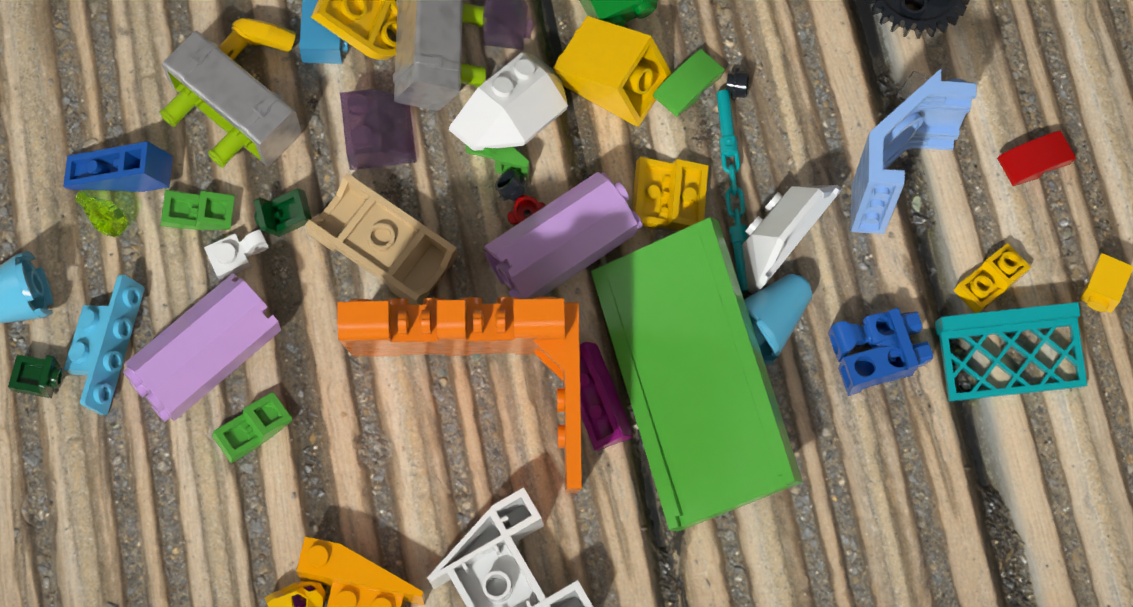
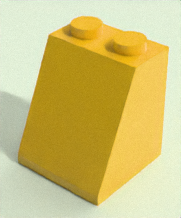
M587 16L581 26L575 31L573 38L564 52L558 57L553 67L558 77L562 80L564 87L638 127L656 101L653 97L654 92L672 74L651 35Z

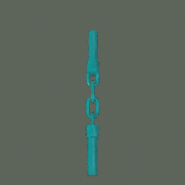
M721 90L716 93L721 131L719 144L722 168L729 174L730 188L725 193L727 212L734 218L735 226L729 228L732 247H734L737 279L742 295L750 294L748 292L742 244L748 238V233L745 232L748 227L741 225L740 217L745 213V200L742 189L736 185L735 173L740 169L738 139L734 135L730 92L728 90ZM735 157V168L733 164H730L729 168L727 167L726 158ZM738 192L740 211L738 208H735L733 212L730 194L736 196Z

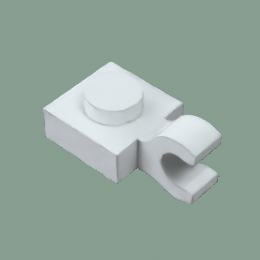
M261 230L251 232L240 242L237 235L232 234L204 247L219 281L227 278L232 273L236 274L251 267L247 258L269 248Z

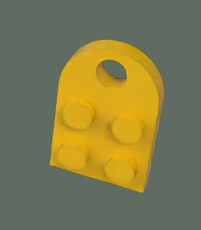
M318 0L311 15L312 19L370 58L386 60L396 55V42L390 40L387 35V28L391 29L395 35L397 34L398 6H396L395 0Z

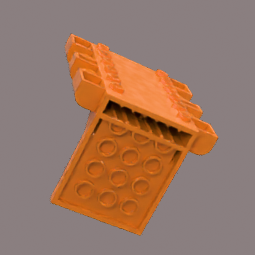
M553 296L534 297V299L499 297L495 304H482V298L466 297L460 298V300L423 299V305H409L408 299L392 298L386 299V301L351 299L348 302H337L338 339L353 357H398L401 355L428 354L466 356L471 354L497 353L537 356L563 382V388H557V412H564V425H558L557 444L558 448H564L565 493L580 492L582 489L579 302L564 303V298L556 299Z

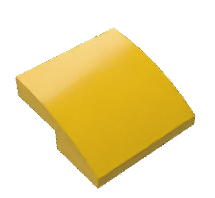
M640 157L636 161L632 210L639 216L643 226L682 230L704 220L708 165L681 159L668 163Z

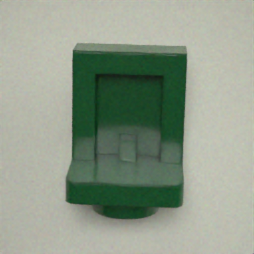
M299 188L271 201L261 197L254 200L256 209L254 217L257 225L262 231L277 237L305 226L308 220L312 219L306 193Z
M17 354L8 388L13 392L52 399L54 388L58 389L60 387L63 370L54 356L47 355L45 359Z

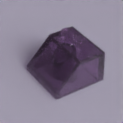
M376 89L340 93L346 154L350 170L417 162L410 105L394 102V94Z

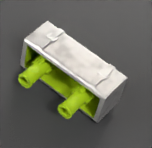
M396 0L398 9L395 73L393 74V83L395 84L394 102L438 111L460 93L461 83L479 87L484 83L486 78L485 67L462 63L461 53L462 22L482 27L487 19L488 12L486 6L466 3L463 0Z
M197 30L162 63L171 87L179 92V94L159 111L161 117L169 125L176 127L194 107H197L222 128L227 134L212 150L207 152L209 157L221 168H224L243 147L269 167L302 133L296 112L283 102L279 95L275 92L272 93L221 51L217 44L209 41Z

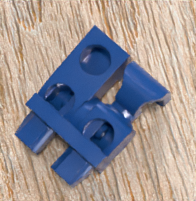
M895 308L888 312L865 317L861 321V327L859 324L840 321L832 325L828 332L838 362H841L838 369L848 396L860 393L863 389L881 383L913 376L917 368L930 363L933 359V353L927 341L912 345L909 335L920 333L922 330V323L917 311L900 313L899 308ZM864 344L870 346L871 350L847 356L855 345L856 347Z

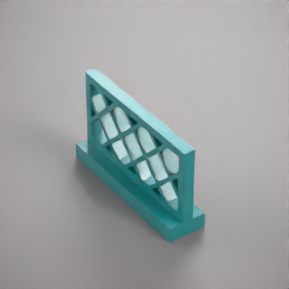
M1079 302L944 316L935 321L936 334L940 337L948 402L1086 387L1087 379L1077 318L1080 316ZM1069 327L1071 342L1065 350L1049 339L1056 328ZM1049 329L1045 335L1039 331ZM1030 331L1040 339V342L1031 353H1028L1014 342L1021 332ZM1016 332L1011 339L1005 335V333ZM988 335H996L1007 343L997 357H994L980 346ZM981 336L977 342L970 338ZM962 338L973 347L963 361L951 353L950 339ZM1044 343L1060 354L1050 369L1034 357ZM1010 347L1026 358L1016 373L1000 361ZM1071 349L1073 350L1074 357L1068 354ZM976 350L992 362L982 377L966 365ZM1064 358L1075 366L1077 380L1064 381L1054 373ZM952 362L958 366L954 372ZM1030 362L1045 373L1039 384L1030 385L1020 377V374ZM995 366L1011 377L1004 388L996 389L985 380ZM961 369L978 381L970 392L956 393L954 378ZM1050 377L1055 383H1046V381ZM1015 381L1022 385L1018 387H1011ZM981 384L988 389L977 391Z

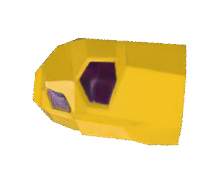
M308 580L293 583L269 594L264 599L268 607H323L326 593L321 583Z

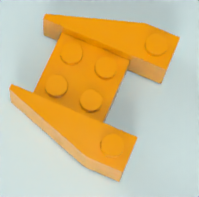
M304 537L296 572L301 581L312 580L322 585L331 586L327 607H404L405 602L425 605V596L422 590L342 544Z

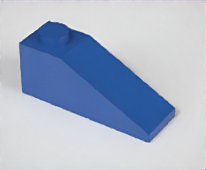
M149 141L68 155L63 187L71 190L145 192L169 188L173 156Z

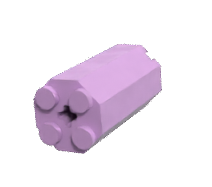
M596 172L485 245L484 249L487 251L485 252V257L502 285L505 283L512 289L508 292L511 297L534 299V297L546 295L636 235L637 230L643 224L636 212L632 209L630 210L626 202L629 200V195L623 185L619 182L613 185L610 178L604 172L601 174Z
M232 273L124 363L127 368L123 373L130 380L129 383L142 398L144 396L152 405V409L164 422L170 418L175 421L278 334L281 328L274 315L269 318L264 315L267 306L244 280L238 279L237 275Z

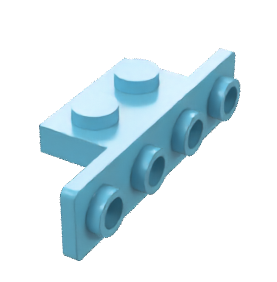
M126 275L117 276L109 306L83 305L64 366V370L72 375H88L80 404L99 415H107L145 290L144 286Z

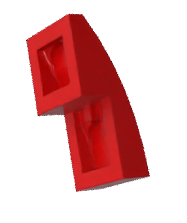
M1061 130L1019 145L999 155L997 159L1012 186H1017L1036 180L1045 172L1070 165L1076 159V156Z

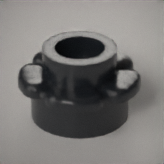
M736 67L734 73H728L726 90L732 93L733 100H736V97L746 98L749 72L740 71V67Z
M513 169L503 173L495 183V190L500 194L499 198L502 201L509 199L514 201L521 197L526 189L524 185L526 177L523 174H518Z

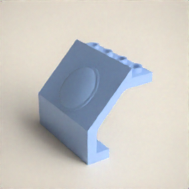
M940 69L869 132L851 185L850 232L885 234L905 181L904 170H887V168L908 149L953 150L954 140H957L959 137V128L966 113L970 112L972 99L976 98V83H967L965 80L957 78L941 81Z

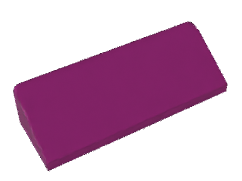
M586 341L579 345L580 412L595 451L626 441L634 437V434L598 345Z

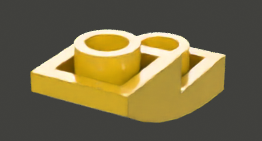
M1007 243L986 259L981 267L961 281L953 291L974 313H981L1031 269V266Z

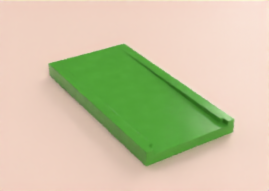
M709 217L592 270L591 274L669 530L679 532L803 483L719 221Z

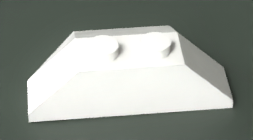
M521 52L477 88L451 123L449 131L473 151L484 150L485 147L506 148L524 146L567 110L568 104L562 80L551 67L537 56Z
M838 185L792 186L784 195H781L779 192L774 195L765 206L770 212L764 219L757 216L745 230L750 235L742 244L748 292L753 295L768 282L841 192V187Z

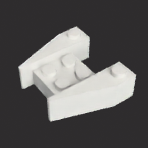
M524 487L492 505L427 577L433 589L452 580L466 607H593L578 580L546 598L515 545L517 541L544 527L542 518Z

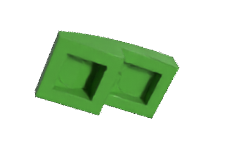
M700 49L657 88L653 97L678 117L698 101L702 92L721 79L725 69Z
M466 145V153L494 159L495 173L503 174L513 169L518 174H523L526 180H528L530 175L529 160L515 148L485 147L484 150L473 151Z
M165 190L160 226L194 230H229L232 223L235 195L202 190L200 195Z
M271 392L243 408V413L240 416L214 430L212 438L232 464L276 435L292 422V417L274 392Z

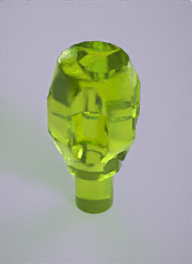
M84 191L78 192L75 196V202L84 208V212L94 228L103 235L117 237L127 228V217L112 201L96 197L92 198Z

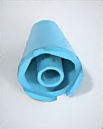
M29 251L18 253L0 265V324L41 319L53 313V310H47V306L53 304V296L46 274L42 267L35 269L31 261L36 258Z
M787 274L744 299L765 366L772 364L779 357L812 299L811 285L803 276Z

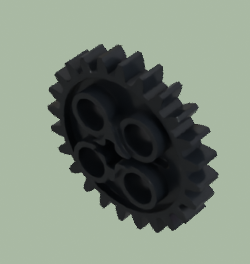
M865 0L868 4H874L871 10L872 15L882 13L879 22L881 25L888 21L892 22L890 31L894 32L898 27L903 28V37H906L910 30H914L917 39H920L924 30L927 31L930 37H934L936 27L945 33L949 26L948 23L955 26L959 16H963L967 7L965 5H968L970 1ZM913 4L917 6L919 10H911L906 5Z

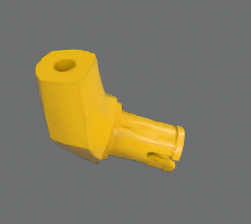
M240 18L232 23L231 29L233 31L219 47L232 60L247 45H263L289 52L293 47L296 33L272 22Z

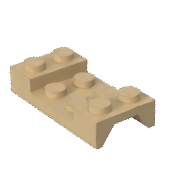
M348 173L342 178L336 196L320 216L309 219L305 224L308 235L334 253L338 251L388 285L392 293L400 298L408 299L410 305H421L423 299L427 298L458 258L457 247Z

